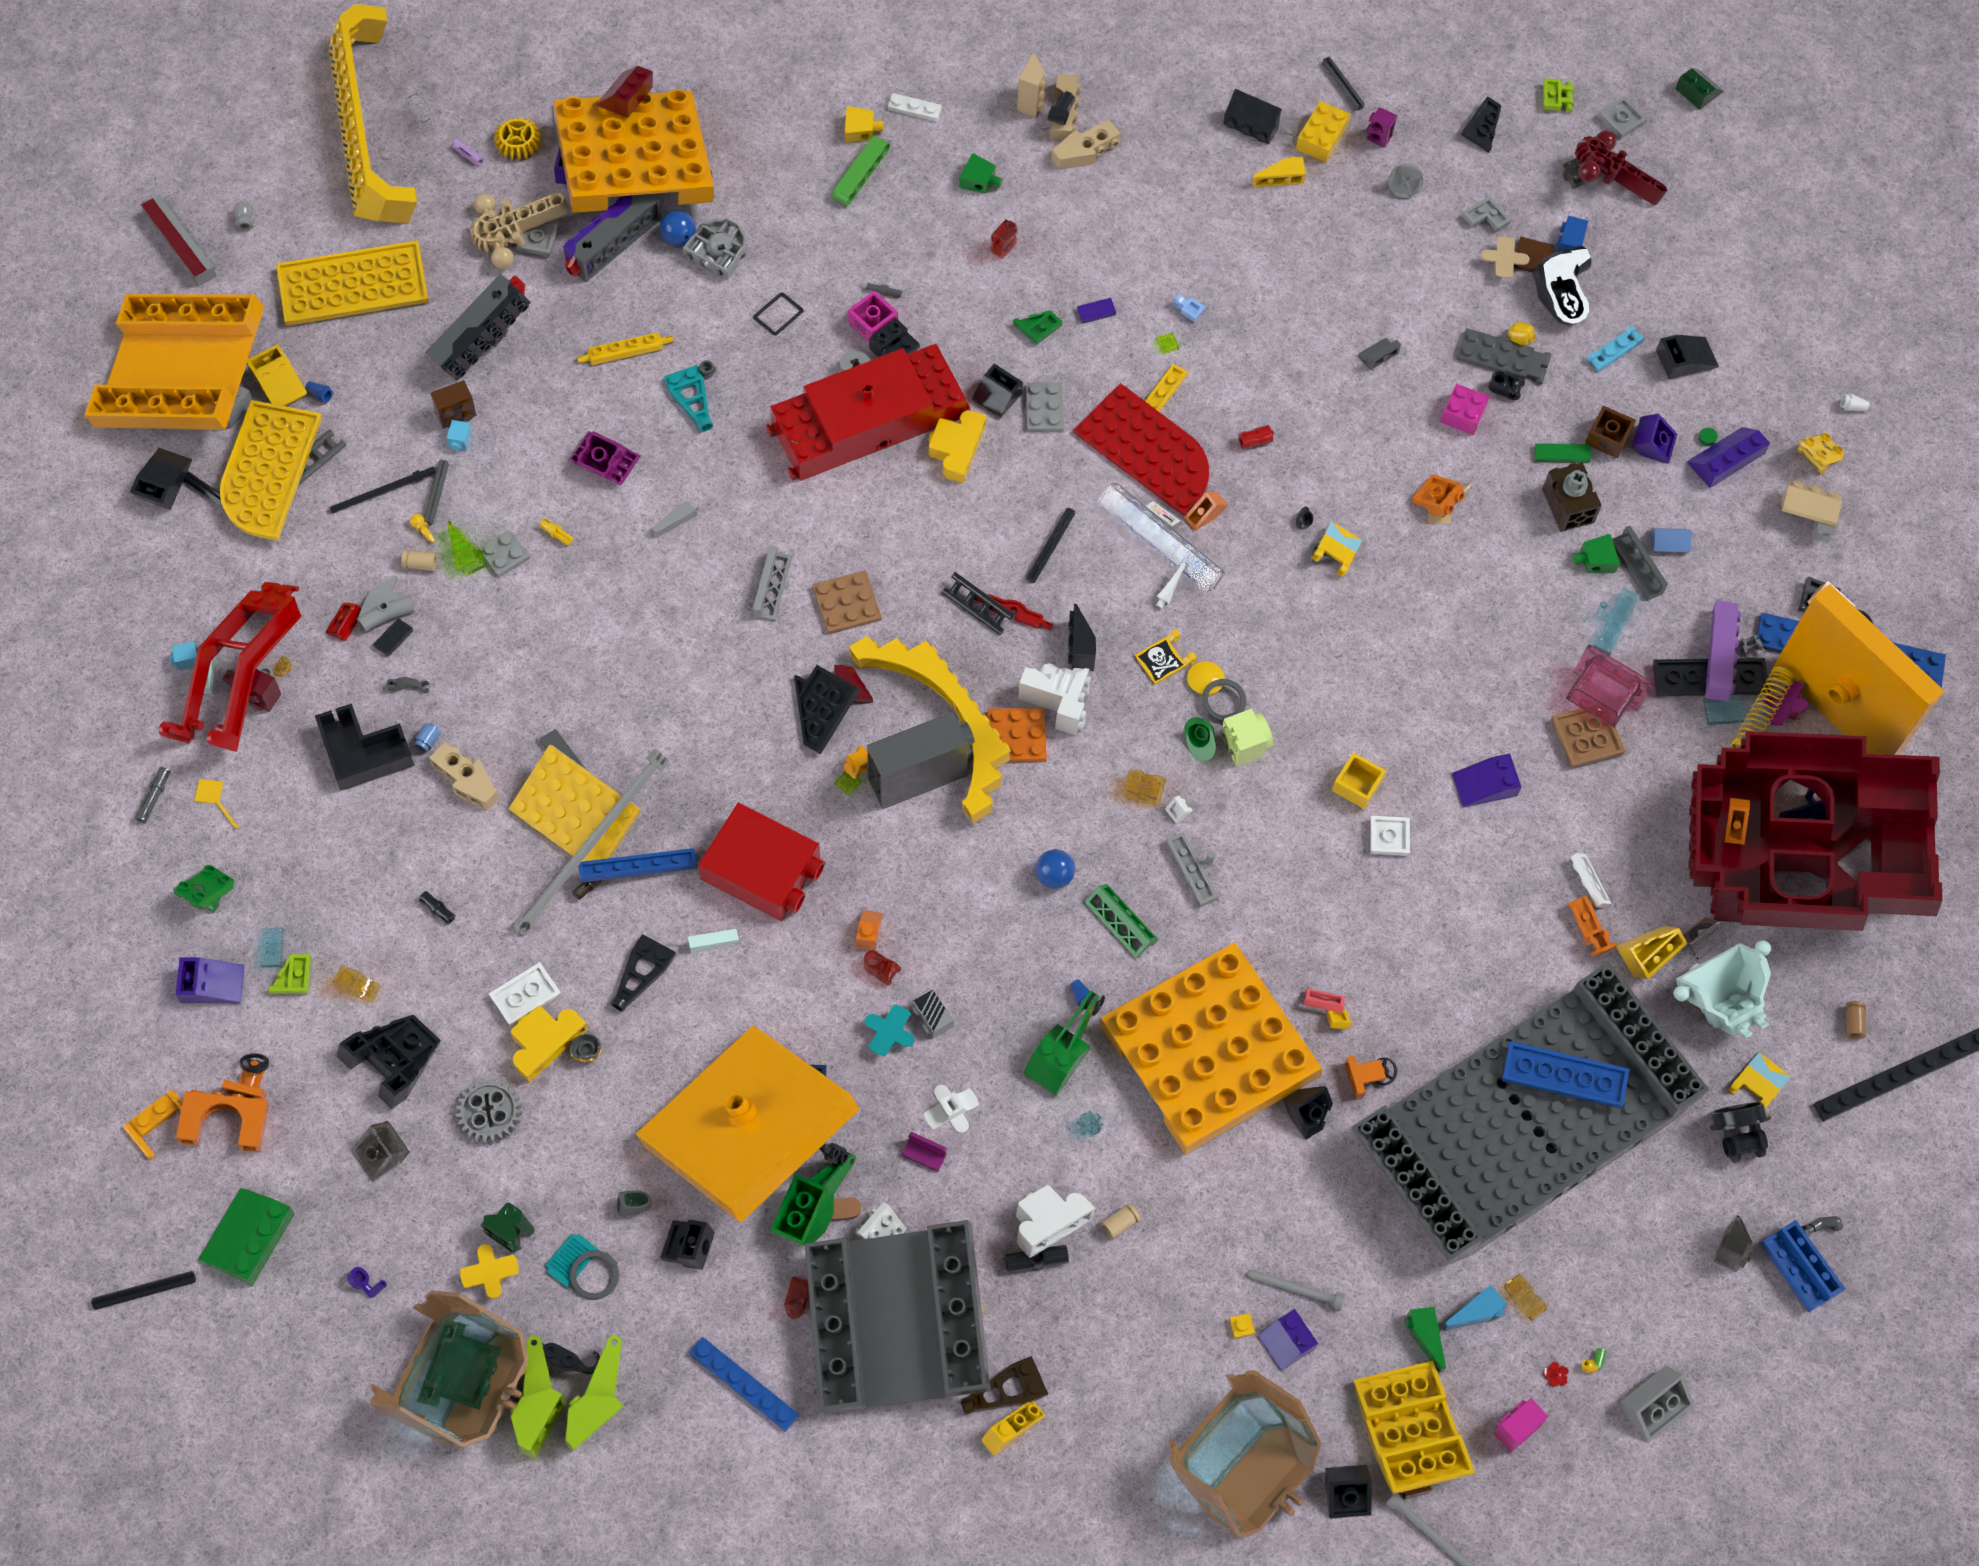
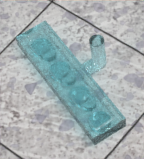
M1623 587L1610 614L1605 612L1607 603H1600L1596 616L1605 620L1606 623L1593 649L1608 656L1611 655L1640 598L1639 594Z

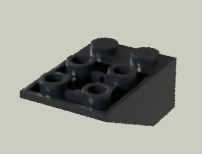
M1677 334L1661 338L1656 348V352L1669 379L1719 367L1706 337Z
M158 448L136 476L130 493L138 499L171 510L192 459Z
M1074 604L1073 611H1070L1068 623V664H1071L1072 671L1073 668H1087L1089 671H1094L1096 637L1077 604Z

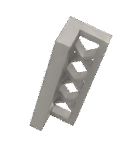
M770 545L753 606L754 618L774 622L776 621L792 561V555L778 553L777 546ZM777 558L787 560L786 565L779 568L776 565ZM779 573L782 581L774 584L772 577ZM775 589L778 596L770 600L767 594ZM771 605L774 610L773 615L762 614L763 609Z

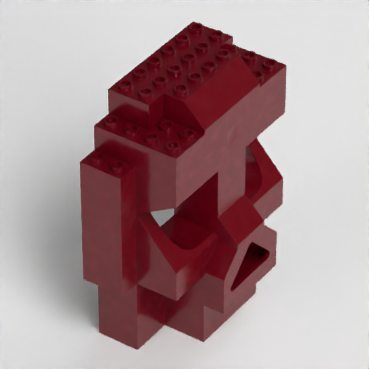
M1746 731L1745 738H1741V746L1739 748H1722L1721 755H1717L1715 765L1698 764L1697 771H1693L1691 780L1689 879H1693V886L1711 887L1710 896H1712V902L1710 904V914H1714V921L1741 922V925L1863 931L1868 913L1937 917L1943 901L1942 882H1939V854L1935 852V825L1938 819L1937 782L1940 776V757L1866 754V736ZM1789 780L1810 789L1821 799L1825 807L1826 820L1774 818V797L1777 791ZM1730 798L1750 800L1744 845L1725 842ZM1868 839L1871 842V872L1859 871L1857 879L1854 880L1838 865V862L1862 841ZM1774 871L1810 872L1826 880V890L1814 896L1785 894L1775 884Z

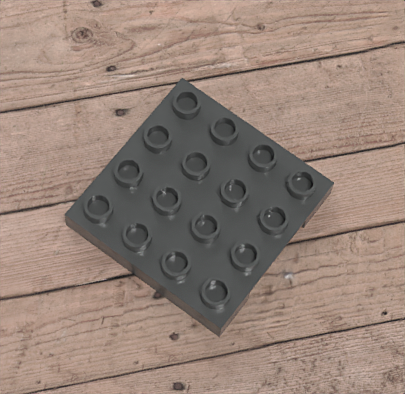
M969 1220L929 1225L927 1230L855 1241L839 1238L805 1243L821 1412L831 1414L991 1391L973 1229Z

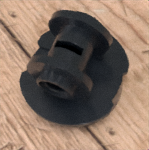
M1763 1102L1738 1104L1711 1112L1713 1124L1710 1125V1129L1724 1131L1723 1149L1725 1155L1733 1163H1739L1741 1155L1747 1152H1754L1759 1158L1765 1157L1768 1140L1765 1132L1761 1130L1760 1123L1770 1120L1771 1115L1766 1114ZM1749 1126L1748 1133L1736 1135L1735 1128Z

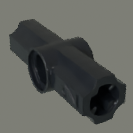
M1066 1244L1047 1247L1036 1255L1041 1256L1043 1259L1041 1262H1034L1032 1257L1029 1258L1024 1251L1005 1254L1008 1273L1030 1269L1041 1270L1043 1267L1069 1263Z

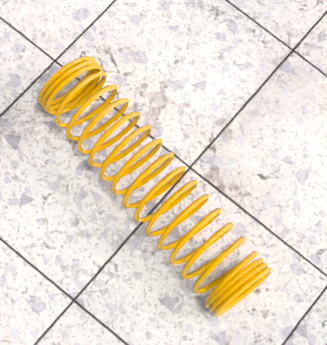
M1779 666L1772 669V674L1766 680V684H1764V688L1761 689V693L1755 700L1753 708L1750 709V713L1741 725L1742 728L1739 729V733L1736 734V738L1731 743L1732 748H1739L1736 744L1741 745V738H1738V735L1740 734L1742 738H1745L1743 736L1746 733L1744 729L1757 732L1748 725H1753L1763 732L1768 729L1767 725H1770V720L1774 719L1775 710L1779 709L1778 705H1781V700L1785 699L1786 690H1789V685H1792L1795 681V676L1791 671ZM1776 671L1781 672V673H1784V674H1786L1787 676L1782 675V674H1779V673H1776ZM1772 680L1780 681L1781 683L1787 685L1788 688H1783L1774 683ZM1770 685H1775L1783 689L1786 693H1781L1773 689ZM1767 690H1772L1780 694L1783 698H1778L1770 694ZM1764 694L1776 698L1780 703L1769 700ZM1762 700H1766L1775 704L1777 708L1768 706ZM1759 705H1764L1772 709L1775 713H1770L1762 709ZM1755 709L1768 713L1772 718L1761 715ZM1754 715L1765 718L1769 723L1760 721ZM1751 720L1762 723L1766 728L1754 724Z

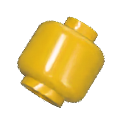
M1518 321L1511 325L1508 337L1514 343L1528 346L1535 341L1536 333H1534L1532 325Z

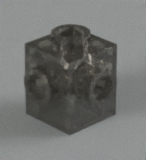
M1577 159L1563 164L1565 170L1562 172L1565 182L1569 181L1572 189L1587 183L1579 178L1578 169L1581 164L1578 163L1579 160Z

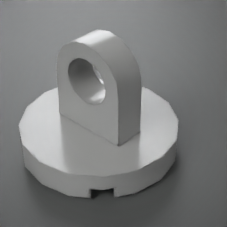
M1409 163L1397 165L1392 169L1388 179L1392 193L1400 198H1410L1419 193L1423 186V176L1420 169Z

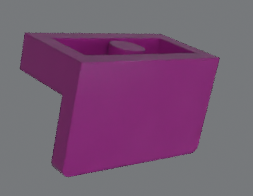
M910 1132L909 1140L902 1152V1156L939 1173L947 1156V1147Z

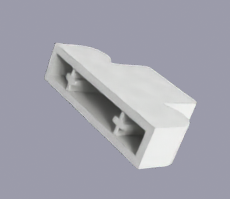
M1049 1185L1035 1193L1031 1192L1018 1202L1016 1217L1021 1224L1016 1239L1017 1244L1031 1258L1092 1221L1095 1207L1079 1193L1069 1194L1066 1201H1064Z

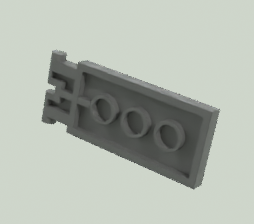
M1466 328L1456 360L1493 371H1502L1521 377L1524 380L1526 377L1536 380L1537 384L1542 385L1547 371L1545 368H1548L1551 353L1545 352L1543 354L1536 352L1533 347L1521 346L1506 339Z

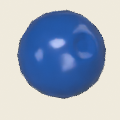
M671 211L661 220V236L667 244L674 247L685 246L696 231L693 218L684 211Z
M1059 849L1044 852L1037 860L1035 867L1036 876L1040 883L1052 889H1060L1069 885L1076 871L1075 862L1072 857Z

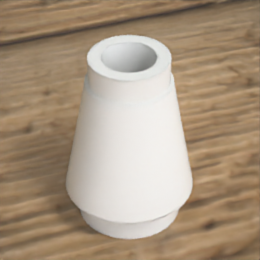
M1849 393L1843 395L1840 406L1845 411L1866 412L1869 408V401Z

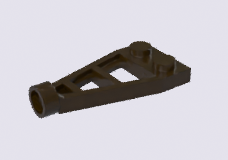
M1030 1356L1011 1364L990 1380L991 1389L994 1387L998 1389L1001 1396L1000 1400L988 1403L984 1398L985 1392L964 1397L960 1399V1403L964 1413L968 1415L978 1411L1024 1405L1044 1398L1049 1393L1033 1357ZM1011 1377H1017L1023 1392L1019 1395L1009 1396L1005 1394L1003 1384Z

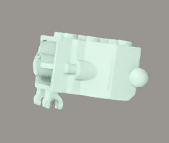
M1761 940L1756 943L1754 949L1741 943L1735 945L1676 978L1678 987L1674 990V997L1678 1001L1688 1000L1691 1004L1699 1007L1701 1012L1705 1014L1707 1022L1714 1028L1717 1027L1732 1036L1740 1034L1747 1038L1753 1035L1748 1030L1752 1025L1755 1024L1760 1029L1769 1026V1023L1764 1020L1766 1014L1763 1011L1765 1006L1763 997L1771 976L1767 959L1764 957L1771 951L1770 944L1767 941Z

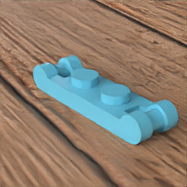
M1630 326L1614 340L1595 353H1591L1586 360L1589 364L1592 363L1595 366L1594 369L1597 372H1600L1640 345L1645 340V337L1642 334L1639 335L1634 326Z

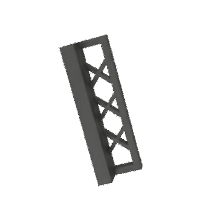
M1630 525L1625 527L1622 535L1612 539L1617 555L1648 601L1662 595L1668 583Z

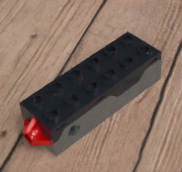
M500 273L425 353L456 381L466 374V370L471 365L476 364L479 357L491 348V344L503 335L504 330L514 324L516 318L528 309L531 302L525 297L526 284L517 276H513L509 280Z

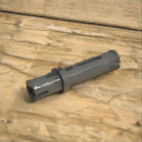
M159 767L154 780L150 782V788L134 817L137 821L147 823L159 795L165 790L164 786L171 774V771Z

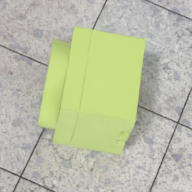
M1251 708L1224 719L1221 737L1225 745H1228V751H1233L1234 754H1231V757L1236 767L1263 757L1265 750L1273 747V738L1269 725L1260 712L1254 713Z

